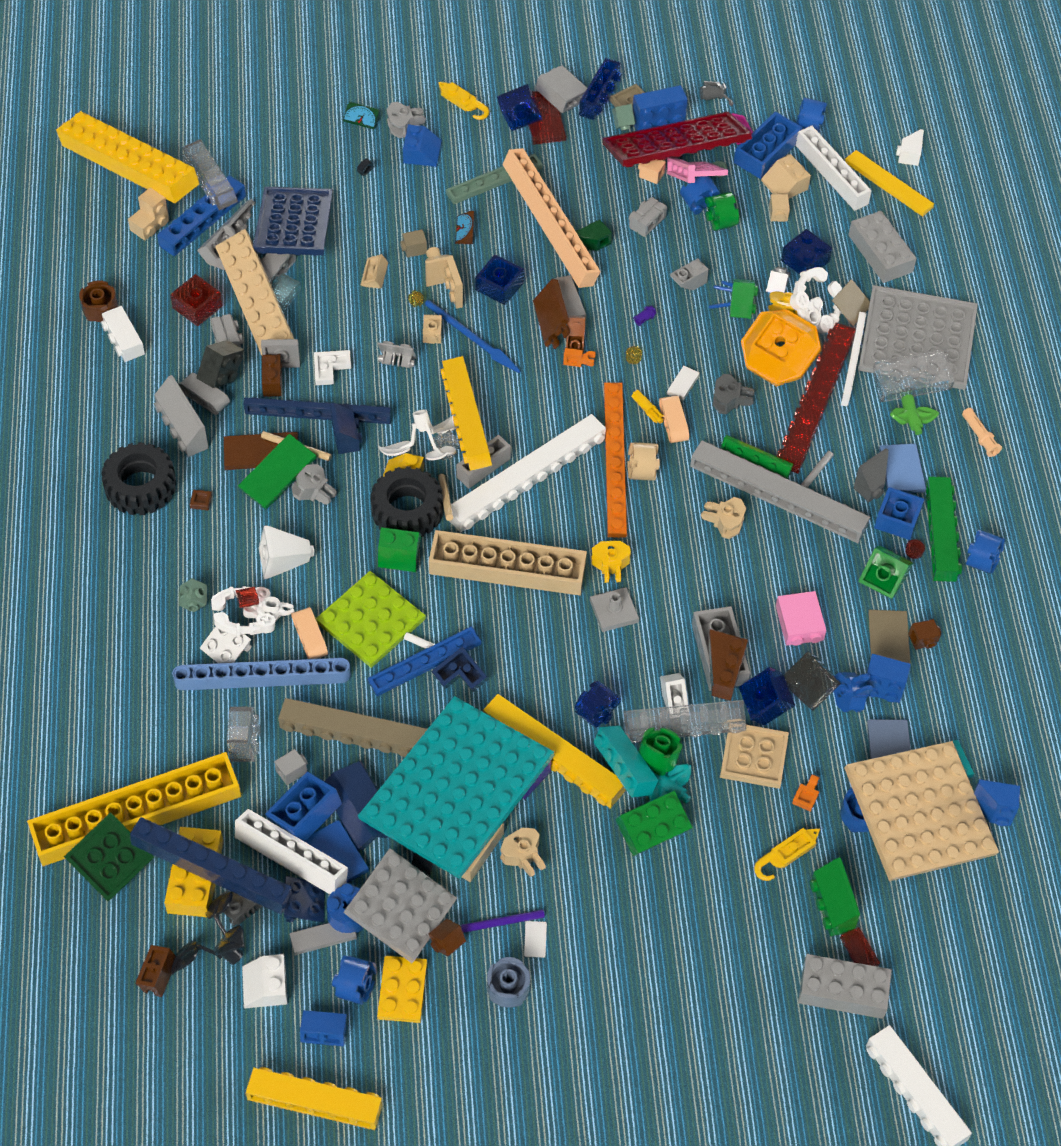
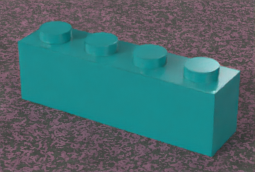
M621 726L600 727L594 744L632 798L652 795L659 780Z

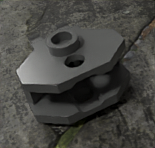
M723 374L715 382L713 406L719 414H727L732 409L738 408V405L752 406L754 400L751 396L754 395L755 391L752 388L741 386V383H738L731 374Z

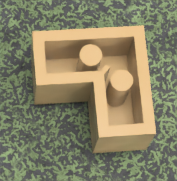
M151 187L138 197L140 210L128 218L130 231L144 241L169 222L165 197Z

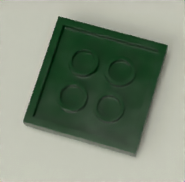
M111 812L64 856L107 902L154 858L152 854L131 845V832Z

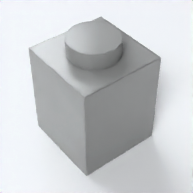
M295 749L274 761L276 772L286 785H289L307 772L306 765L308 762L303 754L299 755Z

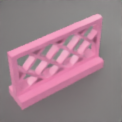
M667 157V174L687 183H695L696 176L728 175L727 169L706 161L686 162L676 157Z

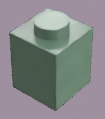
M628 104L612 109L615 128H621V131L631 129V126L635 124L632 105Z

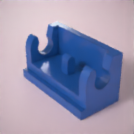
M303 1010L300 1027L301 1043L344 1046L347 1014Z

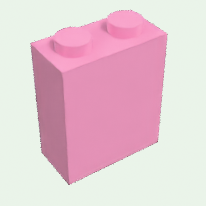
M815 591L777 597L776 610L786 646H798L809 642L818 643L824 640L826 627Z

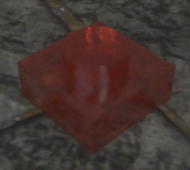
M255 587L235 590L240 608L259 605V597Z

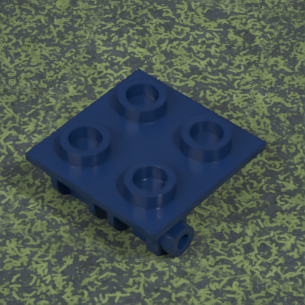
M285 876V884L292 887L291 899L284 910L286 921L294 922L295 918L323 923L325 891L305 879Z

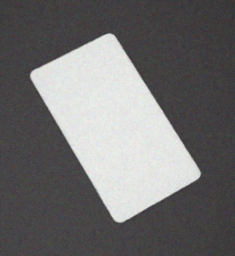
M526 921L525 957H545L546 922Z

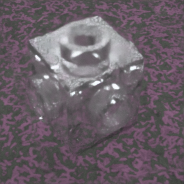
M450 430L443 435L440 433L433 438L438 449L444 445L452 446L456 451L460 448L458 439ZM457 452L453 455L442 458V460L444 461L446 458H448V460L452 459L457 454Z

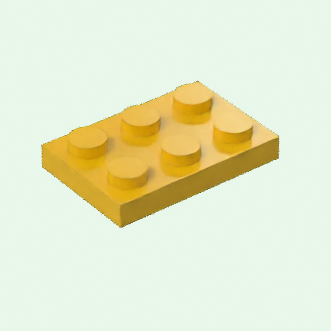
M384 957L377 1014L378 1020L421 1023L427 959L416 958L411 963L404 957Z

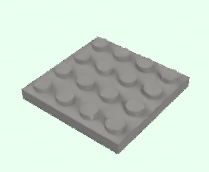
M389 848L343 913L409 962L413 963L430 939L428 933L441 923L457 897Z

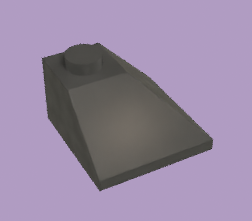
M887 448L858 468L854 489L868 503L873 499L880 498L884 492L889 452Z

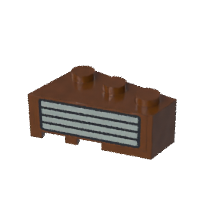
M710 629L708 649L712 696L731 701L746 653L748 639Z

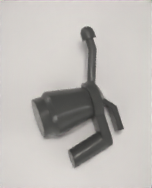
M703 82V86L700 87L701 100L723 99L724 97L729 101L730 106L734 105V102L725 95V83L720 85V82Z

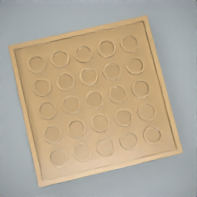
M953 741L851 763L844 767L889 881L995 856L999 853Z

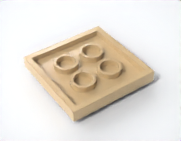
M729 722L720 778L780 789L789 732Z

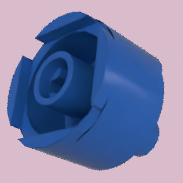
M804 97L796 124L803 127L802 130L813 126L819 133V125L823 124L825 116L822 112H825L827 103Z
M696 176L695 183H689L686 187L683 185L680 190L681 197L694 214H699L707 207L706 197L720 194L719 189L710 176Z
M978 530L975 536V543H971L967 553L971 555L968 556L966 565L991 574L999 563L1000 552H1003L1005 539Z
M851 787L844 796L841 805V819L851 832H868L869 829Z
M344 884L333 891L328 897L327 919L328 923L335 930L342 933H358L364 929L343 913L360 888L351 884Z
M344 955L341 959L339 974H335L332 981V986L336 987L335 995L337 998L363 1005V1002L368 1001L373 991L375 981L372 980V974L377 973V966L374 962Z

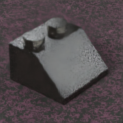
M809 651L780 678L789 690L812 711L841 684L820 659Z

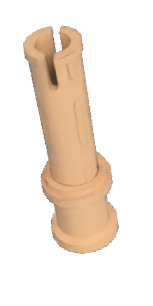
M965 409L962 416L978 436V443L985 448L987 456L993 457L1002 450V446L997 444L994 440V435L986 430L973 409Z

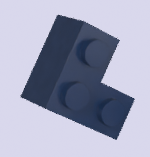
M463 646L431 671L444 689L448 688L460 677L472 692L488 681L485 673Z

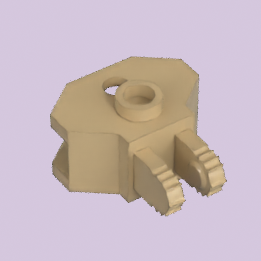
M733 497L726 502L721 501L720 504L714 502L705 503L704 507L708 511H703L701 517L705 521L714 523V527L718 528L722 537L730 539L740 533L746 512L742 499Z
M520 828L504 838L500 850L502 853L500 859L505 865L519 866L530 877L535 875L534 869L530 865L531 862L534 861L540 870L546 868L543 860L538 855L540 835L536 829Z

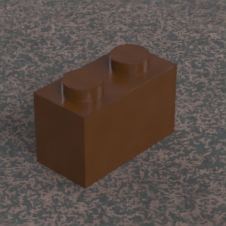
M280 354L262 355L263 397L282 396Z

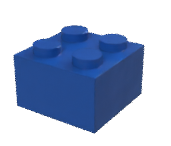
M888 487L874 528L910 540L919 518L924 498Z
M872 654L866 674H870V679L866 681V685L873 686V691L869 693V696L886 699L888 702L900 703L911 664Z

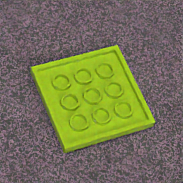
M369 571L315 619L319 626L372 668L404 639L407 632L411 633L426 619V615Z

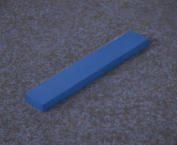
M471 626L367 678L368 682L378 697L437 667L462 646L466 651H469L481 645V640Z

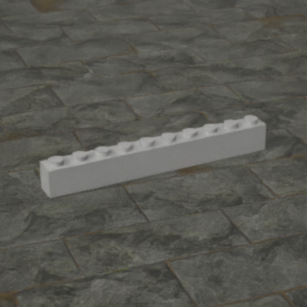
M701 441L691 457L690 467L856 543H859L868 527L870 516H867L865 513L856 511L846 504H841L828 496H823L810 488L801 486L795 481H790L777 473L768 471L762 466L748 462L746 459L715 447L711 443Z

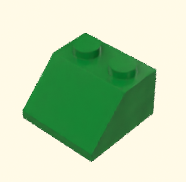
M381 528L378 545V568L416 572L421 534L419 532Z
M879 545L874 548L858 582L893 599L905 581L913 562Z

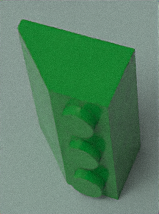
M836 858L814 871L810 880L811 890L817 896V908L819 911H822L824 917L822 918L824 929L828 930L830 937L854 932L860 917V912L841 858Z

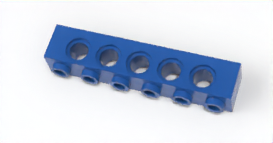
M230 175L220 181L216 187L208 191L204 197L197 200L192 207L185 210L181 216L159 232L157 235L159 247L175 257L246 197L245 186Z

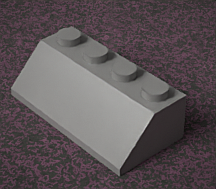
M173 375L169 376L154 394L156 401L154 407L157 413L161 412L163 415L161 416L165 426L169 425L172 437L174 439L177 438L180 450L182 452L185 451L187 456L190 457L208 449L205 426Z

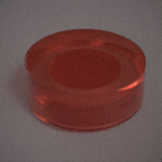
M916 539L908 541L905 547L906 555L913 559L921 558L925 551L924 544Z

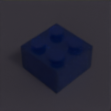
M528 84L497 96L500 110L511 131L542 120L538 103Z
M806 229L783 247L781 261L800 275L803 271L815 267L822 268L829 263L832 247Z
M496 254L475 276V290L503 305H506L524 283V269Z
M768 667L738 687L751 721L764 726L796 706L783 673L771 667Z

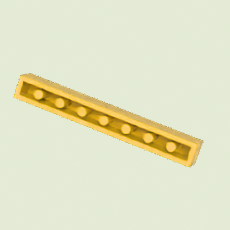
M461 356L442 361L443 368L440 371L442 379H446L443 382L445 391H449L446 392L448 402H452V404H449L451 414L456 415L452 416L455 427L459 426V428H456L458 439H462L459 441L461 452L465 451V453H462L464 463L469 464L470 471L492 466L464 358Z
M497 694L484 708V713L554 751V757L551 760V770L562 774L568 782L579 786L585 794L595 797L599 804L606 805L611 809L625 792L623 784L614 773L501 695Z

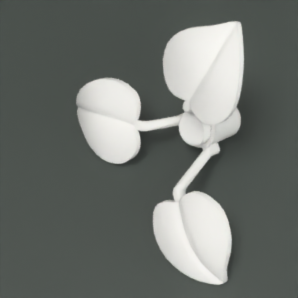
M418 410L413 413L415 423H412L411 442L402 441L386 447L379 446V450L389 456L408 452L411 450V446L414 445L417 428L420 432L427 431L435 450L425 455L426 459L438 460L455 454L456 449L452 446L438 449L432 434L447 433L457 427L454 425L452 416L440 424L432 426L427 410Z

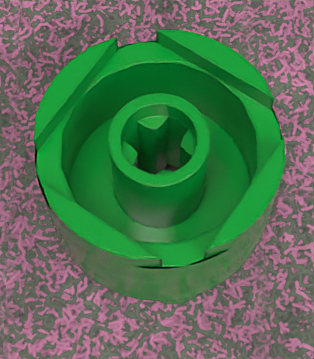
M731 192L705 198L708 211L705 212L708 222L711 221L714 231L733 227L739 223V211L734 207L736 200Z
M650 728L644 732L638 752L655 774L663 776L666 772H670L676 767L682 750V744L679 742V736L673 731L666 728H661L660 730Z

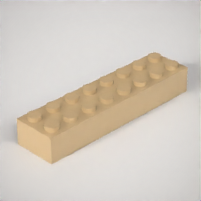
M435 530L429 557V574L581 596L587 551Z

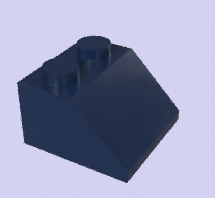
M330 403L332 427L338 454L360 451L359 443L363 442L361 432L357 433L359 428L358 417L354 418L352 410L336 403Z

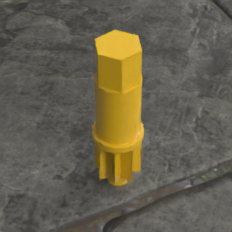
M639 390L633 392L631 397L645 411L646 415L654 423H662L664 415Z

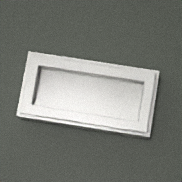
M683 366L667 390V395H678L679 399L684 401L700 373Z

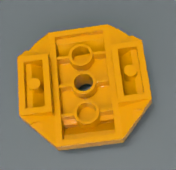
M787 309L761 312L741 340L746 368L776 387L801 379L821 351L817 327ZM778 342H785L783 346L776 345Z

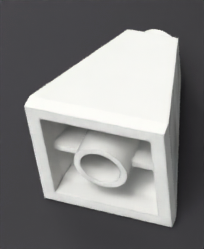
M264 526L259 544L264 579L271 578L309 562L310 557L314 556V546L310 545L307 539L270 526Z

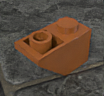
M568 316L567 328L570 333L566 337V348L583 350L584 353L585 316Z

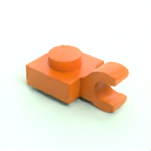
M565 348L563 365L581 367L582 364H585L587 366H594V360L589 358L595 359L596 352L588 351L583 354V350Z
M812 774L807 786L800 784L792 804L811 812L819 796V791L815 790L820 777Z

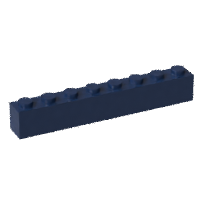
M140 817L130 833L131 845L282 915L291 899V886L145 818Z

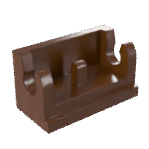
M155 945L150 946L135 982L143 992L148 994L150 990L157 997L163 996L175 959L172 950Z

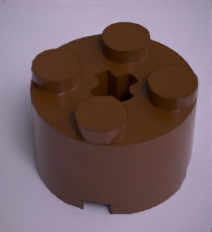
M96 280L87 283L88 286L84 289L82 288L79 293L83 314L91 322L103 321L102 313L118 307L113 286L111 287L105 281Z

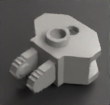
M392 102L386 110L390 132L398 138L406 136L408 124L422 125L426 121L423 115L424 112L420 107L410 109V106H405L399 102Z
M318 464L306 465L297 475V481L292 485L293 497L299 501H314L316 499L327 505L331 502V498L337 495L336 489L327 484L328 479L325 478L324 469Z

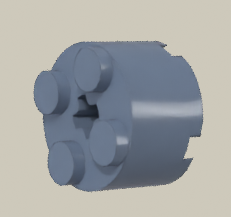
M513 957L499 959L498 962L490 966L487 973V992L490 1000L499 1006L507 1008L522 1005L530 990L529 970L519 959Z

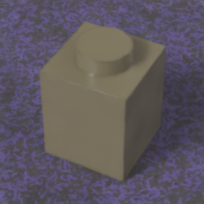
M423 229L402 233L403 241H400L401 250L405 251L407 258L427 254V241Z

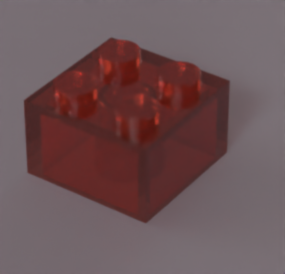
M196 274L170 294L172 308L197 327L223 306L221 292Z

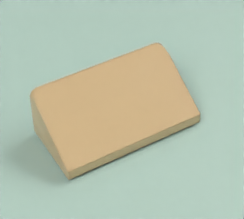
M382 254L367 258L361 286L382 288L388 266V261Z

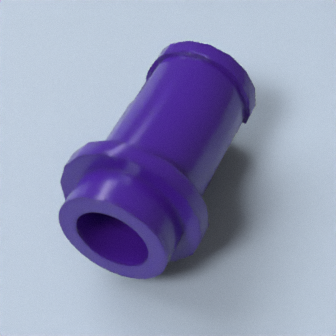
M652 306L644 307L642 312L633 317L636 325L641 326L647 320L655 317L656 310Z

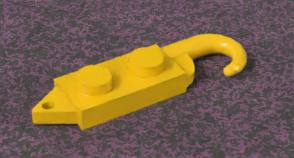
M439 82L441 96L464 111H472L478 108L484 112L481 116L473 115L474 119L483 120L489 116V108L478 101L476 97L453 82Z
M802 828L774 847L755 863L754 872L756 876L764 881L774 879V875H764L761 872V868L769 862L777 868H785L816 846V839L820 829L805 830Z

